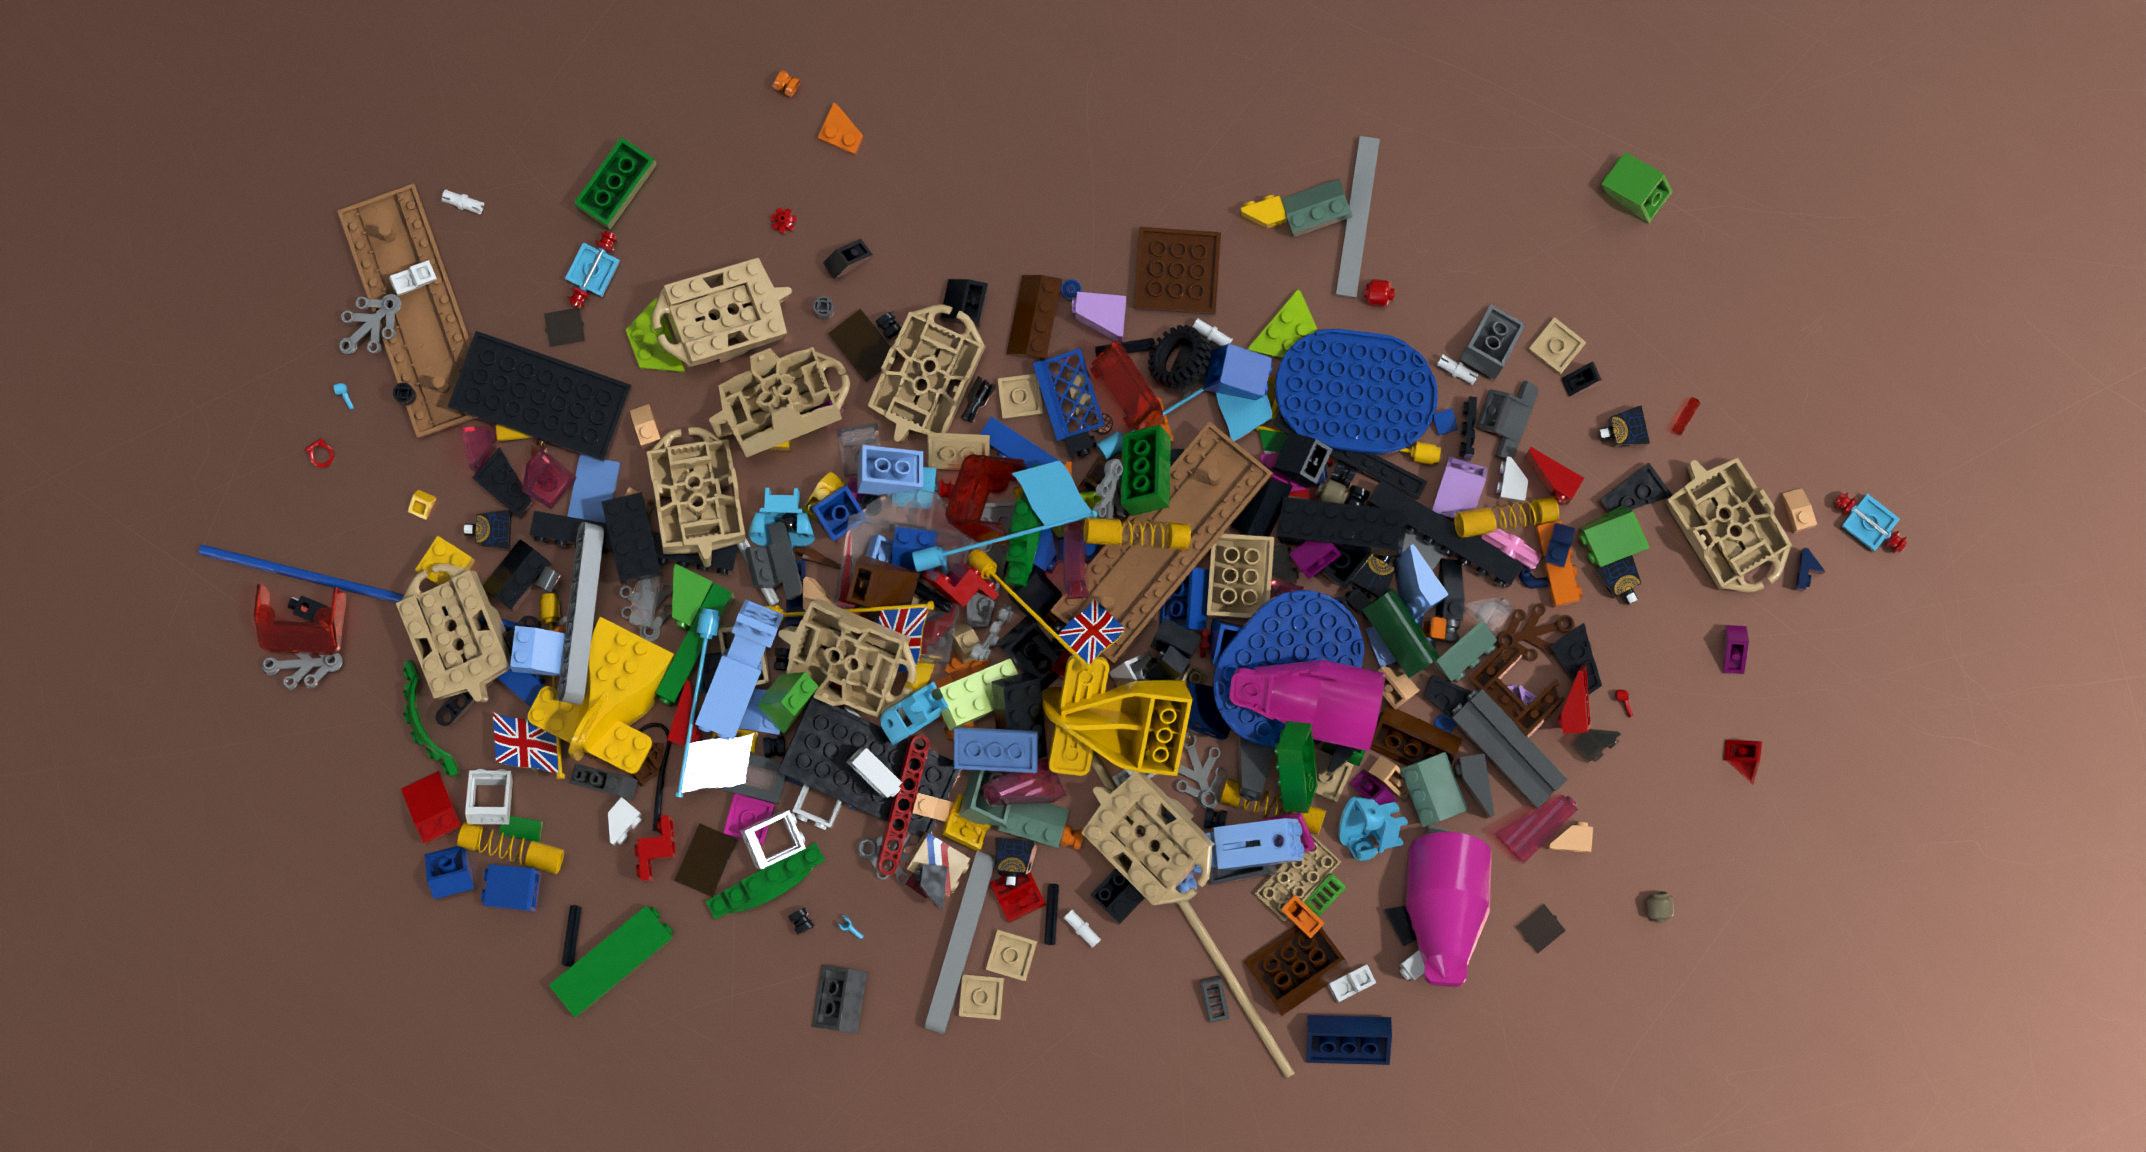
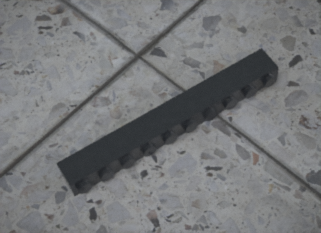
M534 511L530 536L534 538L535 542L546 543V540L555 541L554 545L566 547L567 544H572L576 548L579 525L582 522L603 526L602 554H607V551L613 552L606 523ZM652 531L659 564L668 565L669 561L684 568H688L689 565L697 566L696 570L709 572V569L717 570L718 574L729 575V572L734 573L738 546L732 545L712 551L711 565L704 567L698 553L663 554L660 533Z

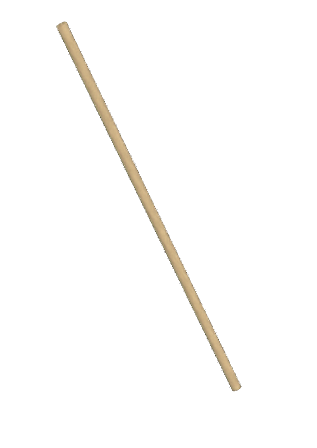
M1093 751L1091 765L1104 786L1114 791L1118 787L1096 751ZM1131 819L1128 820L1131 825L1134 823ZM1141 827L1139 830V833L1142 837L1146 833L1143 827ZM1189 901L1178 903L1285 1078L1287 1079L1295 1074Z

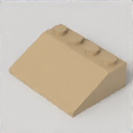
M1223 534L1211 548L1207 618L1250 619L1265 602L1270 600L1274 537Z

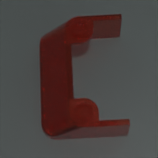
M1117 339L1112 342L1091 363L1092 368H1090V371L1096 379L1100 378L1104 381L1122 408L1125 415L1122 419L1128 428L1132 427L1134 431L1160 425L1165 420L1159 400L1120 341Z
M976 454L965 457L945 512L948 523L976 542H984L1006 536L1003 523L982 521L981 517L989 493L1004 491L1008 487L1010 480L1018 481L1012 473L1027 469L1024 459ZM1007 539L992 544L1009 545V540Z
M257 584L254 621L258 643L264 651L334 655L340 650L347 595L338 587L333 589L332 606L318 609L315 612L313 623L274 621L275 612L269 606L271 592L262 584Z

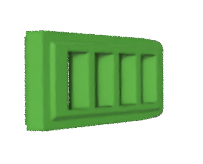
M1331 873L1304 903L1319 917L1347 887ZM1329 881L1339 889L1337 892L1328 884ZM1324 887L1333 894L1331 898L1322 890ZM1318 893L1328 901L1326 904L1316 896ZM1312 899L1322 907L1320 910L1310 902Z

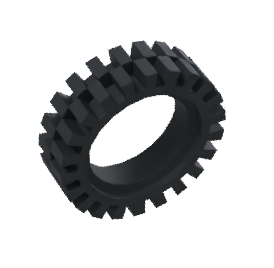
M1177 325V330L1172 327L1170 328V334L1165 331L1162 333L1164 335L1163 339L1157 338L1159 344H1153L1151 347L1155 352H1149L1148 355L1152 358L1148 359V364L1150 365L1148 369L1151 375L1162 385L1169 389L1172 387L1174 390H1178V386L1181 389L1185 388V383L1189 386L1192 385V378L1197 381L1200 378L1197 374L1205 372L1202 367H1208L1209 365L1206 359H1211L1209 341L1194 327ZM1183 343H1192L1193 352L1188 362L1179 370L1168 372L1166 370V362L1171 352Z

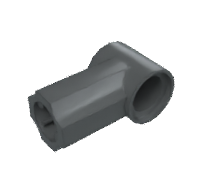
M545 566L535 585L549 593L554 590L558 591L561 586L559 583L561 575Z

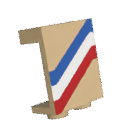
M924 832L905 863L904 868L915 874V869L919 867V863L947 866L945 893L949 894L957 888L959 884L958 878L961 873L965 874L968 870L970 858L933 835Z

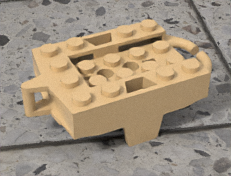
M758 257L664 285L653 311L654 330L662 328L660 318L663 314L667 313L678 344H671L666 339L665 334L657 336V339L667 352L685 362L688 368L719 359L720 363L742 356L750 349L783 339L787 331L780 303L787 299L792 290L790 287L774 288ZM718 282L717 287L710 288V286H713ZM747 303L748 307L743 308V304ZM727 308H733L736 314H730ZM709 313L714 314L717 320L710 319ZM701 317V321L696 322L695 319ZM736 337L740 342L728 347V339Z
M940 304L909 312L895 344L890 347L882 365L881 376L868 406L896 423L894 440L897 442L904 441L911 430L927 435L928 432L948 433L986 347L974 322L962 311H959L956 317L965 324V331L962 334H958L934 322V317L938 313L950 315L953 309L951 306ZM937 348H941L938 357L936 358L934 354ZM899 352L906 359L900 372L890 371ZM932 360L935 362L936 367L934 371L928 372L925 369V365L928 361ZM921 379L927 382V388L924 391H920L917 388V383ZM953 380H961L959 387L954 386L953 392L956 394L953 398L947 392ZM916 395H920L917 404H914Z
M814 347L797 351L778 358L772 349L769 348L749 357V371L734 376L718 385L723 410L712 416L709 421L717 437L733 434L747 458L841 420L842 417L839 411L849 392V376H841L842 385L840 389L831 391L824 370L833 367L840 375L845 374L846 369L840 361L816 352ZM828 401H832V404L818 408L816 410H813L812 412H808L803 415L800 414L801 412L824 404ZM772 425L771 428L766 429L763 432L758 431L759 429Z
M689 427V436H700L703 442L670 447L673 439L682 437L681 429H676L667 433L650 451H647V462L663 554L698 553L703 566L709 567L711 565L712 551L745 542L739 489L729 440L717 437L715 434L700 427ZM696 482L699 484V486H695L692 488L689 486V484ZM731 484L733 496L721 494V489ZM659 496L671 498V503L661 507ZM696 501L702 503L699 507H695L692 504Z
M1738 458L1708 471L1698 461H1691L1687 466L1691 482L1670 497L1665 504L1718 589L1747 593L1762 590L1765 587L1761 581L1749 584L1744 580V575L1767 561H1771L1774 564V570L1766 578L1770 584L1775 582L1784 570L1792 544L1775 517V507L1764 489L1757 488ZM1712 498H1715L1718 506L1715 507L1711 500ZM1752 498L1763 514H1754L1748 504ZM1726 510L1729 518L1722 519L1719 516V511ZM1731 527L1738 528L1740 532L1738 537L1731 535ZM1706 539H1707L1708 542H1709L1708 547H1707L1706 544L1704 543V541H1705ZM1738 542H1742V544L1745 547L1744 551L1741 549Z
M447 563L432 566L433 572L435 574L438 572L448 573L450 581L423 593L419 588L420 583L423 579L429 577L425 569L415 575L402 600L397 602L396 606L434 699H444L469 692L475 701L485 703L488 701L486 684L511 669V655L502 635L506 629L498 610L490 605L476 571ZM418 601H419V603H420V605H421V608H422V610H423V613H424V615H425V618H426V620H427V623H426V621H425V619H424V616H423V614H422V611H421V609H420V606H419V604H418ZM445 608L448 612L447 616H445L443 609ZM483 615L490 630L482 629L479 619ZM452 621H455L457 625L454 631H451L449 628ZM462 639L464 641V647L463 649L459 650L457 648V643L459 640ZM440 656L442 657V660H443V662H444V665H445L447 671H445V668H444V666H443V663H442V661H441ZM462 656L466 657L467 662L464 663Z
M819 598L810 603L798 627L789 626L778 632L779 637L791 645L786 674L806 672L818 685L813 697L832 706L845 704L859 711L879 717L887 708L903 701L912 692L911 688L904 687L902 693L898 696H893L890 693L900 664L905 665L908 669L907 681L915 683L917 670L909 647L911 637ZM830 626H831V627H834V628H836V629H838V630H841V632H839V631H837V630H835V629L830 628ZM867 641V642H869V643H871V644H874V645H876V646H878V647H881V648H883V649H885V650H888V651H890V652H892V653H895L896 655H893V654H891V653H889V652H886V651H884V650H882V649H879V648H877V647H874V646H872V645H870V644H867V643H865V642ZM834 650L839 653L840 659L834 656ZM853 658L858 661V667L853 665ZM869 664L873 666V668L870 669L867 667V665ZM835 682L842 685V690L830 686L831 683Z
M1135 772L1114 791L1107 787H1095L1093 789V793L1101 805L1081 833L1152 905L1180 903L1194 897L1198 892L1193 887L1184 893L1178 892L1176 888L1197 865L1201 868V876L1197 880V884L1201 887L1206 884L1211 872L1212 847L1215 845L1191 820L1194 816L1178 800L1169 798L1143 772ZM1166 809H1168L1177 819L1170 822L1164 816ZM1129 819L1134 822L1132 825L1128 822ZM1142 826H1144L1146 830V833L1143 837L1139 833V830ZM1155 841H1159L1160 848L1158 851L1154 849ZM1165 854L1170 858L1168 861L1163 857ZM1127 855L1133 862L1131 863L1127 858L1122 856ZM1143 864H1144L1167 888H1165V887L1143 866Z

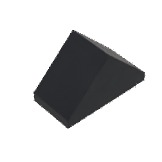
M1594 361L1562 377L1569 396L1595 387L1602 381Z

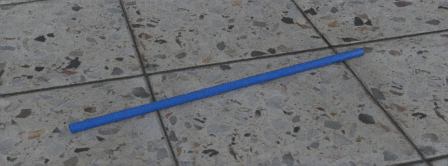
M202 544L199 549L200 555L394 603L400 602L404 594ZM445 608L443 609L444 614L447 616L448 612ZM483 615L479 619L480 624L488 626L485 616ZM502 619L507 631H511L517 624V622Z

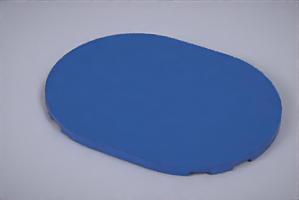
M1345 329L1319 330L1298 340L1281 360L1275 378L1277 406L1287 425L1296 434L1315 438L1333 450L1366 454L1394 453L1416 442L1433 420V414H1435L1437 408L1438 391L1434 374H1432L1427 364L1428 362L1418 351L1406 344L1405 341L1390 335Z
M1289 591L1265 602L1227 644L1215 667L1213 677L1214 698L1217 708L1227 725L1238 735L1253 743L1266 746H1275L1276 743H1279L1281 729L1285 728V723L1275 718L1271 720L1249 708L1240 707L1231 702L1230 688L1234 671L1239 668L1253 670L1259 666L1315 660H1328L1361 668L1364 656V642L1358 623L1343 604L1326 594L1316 591Z

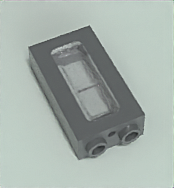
M750 754L745 783L714 789L780 805L786 775L777 772L781 761Z

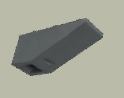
M579 764L574 765L570 784L633 800L638 780L625 775Z

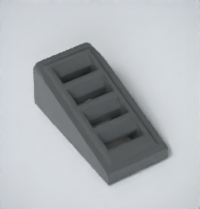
M1214 976L1199 980L1209 1023L1229 1019L1221 977ZM1214 984H1217V986H1218V987L1206 989V986H1210V985H1214ZM1219 992L1218 996L1208 998V994ZM1221 1001V1003H1222V1004L1210 1006V1003H1212V1002ZM1223 1009L1222 1013L1213 1015L1211 1011Z

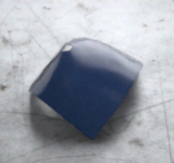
M1188 683L1187 688L1193 700L1187 726L1195 732L1216 739H1227L1231 728L1224 721L1217 708L1213 687Z

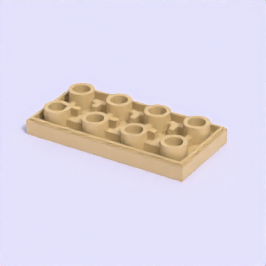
M1312 833L1311 837L1315 844L1314 850L1304 852V856H1302L1303 861L1283 863L1276 870L1277 874L1272 875L1255 892V895L1284 923L1288 918L1280 909L1295 894L1304 902L1341 863Z

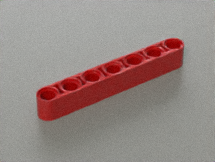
M913 735L907 744L898 778L902 782L899 785L901 789L893 797L876 861L877 870L886 875L893 874L896 871L930 745L929 739L924 735ZM917 738H921L924 742L920 750H917L914 746ZM913 758L918 761V767L915 770L909 767V761ZM908 778L913 782L910 790H906L903 786L904 781ZM904 798L907 800L908 806L905 810H900L898 802ZM896 819L902 821V827L899 830L893 828V822ZM895 839L897 847L890 851L887 843L889 840ZM889 859L892 866L889 870L885 871L882 868V863L884 860Z

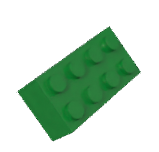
M621 137L574 204L579 210L611 230L657 166L655 159Z
M1161 425L1123 434L1121 505L1132 516L1168 508L1170 504L1171 436Z
M1287 721L1285 728L1281 729L1280 742L1275 745V755H1278L1276 769L1280 773L1278 778V786L1281 787L1280 802H1283L1284 811L1308 814L1318 787L1312 724Z

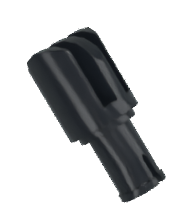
M978 376L967 396L969 403L961 418L973 423L979 408L985 407L996 385L993 383L989 385V381L986 379L982 381V377Z

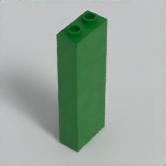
M715 583L713 584L656 691L660 702L670 707L673 704L678 706L685 681H692L700 663L704 638H700V633H696L699 614L702 613L703 608L719 611L718 616H720L719 625H721L736 598L733 592ZM713 636L712 639H708L706 652L709 649L715 636Z
M647 905L549 984L550 988L575 1018H578L674 939L671 935L674 931L667 923L664 925L658 919L661 915L654 907L649 908Z

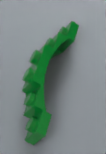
M1024 490L1021 499L1016 500L1008 535L1043 526L1042 521L1032 509ZM1041 531L1009 539L1011 541L1006 561L1009 562L1005 578L1006 584L1027 586Z
M408 660L404 662L406 668L403 669L406 679L411 680V682L404 684L406 690L403 691V694L407 701V706L404 707L406 711L403 713L404 719L413 728L411 736L415 744L419 743L422 747L426 746L430 759L434 758L436 762L444 760L445 763H442L445 774H450V777L455 778L461 775L454 756L436 746L422 725L416 695L417 682L422 681L415 662Z
M815 842L805 849L741 880V882L710 898L706 903L715 920L726 914L739 913L755 908L787 892L802 881L814 867L826 860Z

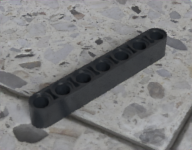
M528 615L524 616L515 626L526 627V622L532 619L535 623L534 628L541 629V622L538 618ZM515 626L504 637L511 656ZM495 679L486 684L487 688L495 681ZM469 692L451 696L437 711L436 721L441 726H453L475 703V700ZM459 696H463L465 699L463 707H458L456 704ZM446 711L451 714V720L448 723H445L442 719V715Z

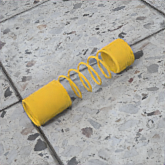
M1551 496L1534 499L1531 503L1525 500L1521 505L1515 502L1511 507L1508 504H1504L1501 508L1495 505L1492 509L1484 507L1460 511L1455 515V528L1461 538L1495 533L1497 523L1492 511L1494 508H1499L1500 525L1502 530L1505 531L1507 522L1502 509L1504 506H1508L1510 508L1509 519L1511 527L1516 529L1517 521L1512 509L1515 504L1520 506L1519 519L1522 527L1525 528L1527 521L1522 508L1523 503L1530 505L1529 518L1533 526L1536 525V522L1539 525L1558 521L1559 506L1556 499ZM1531 508H1532V511H1533V516H1534V521H1535L1534 524H1533L1532 518H1531ZM1521 510H1522L1523 515H1524V520H1525V524H1524V525H1523L1522 519H1521ZM1511 511H1512L1513 516H1514L1515 527H1513V524H1512ZM1501 514L1504 518L1505 529L1502 526Z
M1087 517L1084 524V542L1086 544L1121 546L1123 527L1128 522L1131 533L1130 546H1132L1133 530L1138 522L1141 529V547L1143 546V532L1147 523L1150 524L1152 532L1151 548L1154 545V531L1157 524H1160L1162 529L1161 548H1164V534L1168 524L1167 545L1169 549L1187 550L1190 545L1191 528L1188 523L1168 522L1163 529L1160 522H1157L1153 528L1150 521H1147L1142 529L1139 520H1136L1133 526H1131L1130 521L1127 519L1121 527L1120 519Z
M1227 778L1220 803L1222 802L1237 808L1241 798L1239 796V781ZM1266 791L1265 794L1263 795V797H1262V799H1261V801H1260V803H1259L1257 809H1256L1257 801H1255L1253 813H1254V814L1257 813V811L1259 810V808H1260V806H1261V804H1262V802H1263V800H1264V798H1265V796H1266V794H1267L1266 804H1265V809H1264V818L1267 817L1268 813L1270 812V810H1271V808H1272V806H1273V804H1274V802H1275V800H1276V798H1277L1276 809H1275V814H1274V817H1275V816L1277 815V809H1278V804H1279V794H1277V795L1274 797V799H1273V801H1272V803H1271V805H1270V807H1269V809H1268V811H1267V813H1266L1267 804H1268V799H1269V791ZM1244 799V811L1248 808L1251 801H1248L1246 805V799ZM1282 805V807H1281V809H1280V811H1279V813H1278L1277 816L1280 815V813H1281V811H1282V809H1283V805ZM1311 805L1308 814L1302 813L1309 832L1316 835L1319 834L1326 810Z
M466 821L462 824L457 839L458 847L476 851L478 848L479 853H482L488 846L490 856L494 855L499 847L500 859H503L509 851V860L513 862L520 852L519 861L521 865L525 864L527 867L555 875L560 870L564 849L532 841L529 845L525 861L522 863L521 856L524 838L516 856L511 860L514 835L505 854L501 857L504 832H502L496 849L491 854L490 846L494 830H491L485 847L480 851L483 826L467 824Z

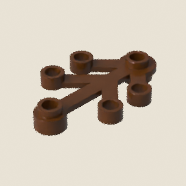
M1536 604L1523 632L1514 634L1519 623L1526 618V613L1522 609H1518L1513 613V620L1507 631L1498 633L1495 643L1500 648L1503 645L1502 638L1506 637L1509 639L1508 648L1519 651L1520 647L1524 646L1517 642L1526 640L1543 649L1548 656H1553L1555 654L1549 653L1547 650L1548 646L1553 643H1548L1537 636L1557 630L1568 632L1573 628L1574 620L1569 615H1563L1557 622L1534 628L1540 616L1546 611L1543 604ZM1536 607H1541L1543 612L1538 614L1535 611ZM1517 612H1521L1523 614L1522 619L1516 618ZM1565 620L1568 622L1569 625L1567 628L1562 627V621ZM1524 647L1527 650L1524 654L1526 660L1529 662L1535 661L1538 657L1537 651ZM1528 652H1534L1535 658L1530 659L1527 655Z

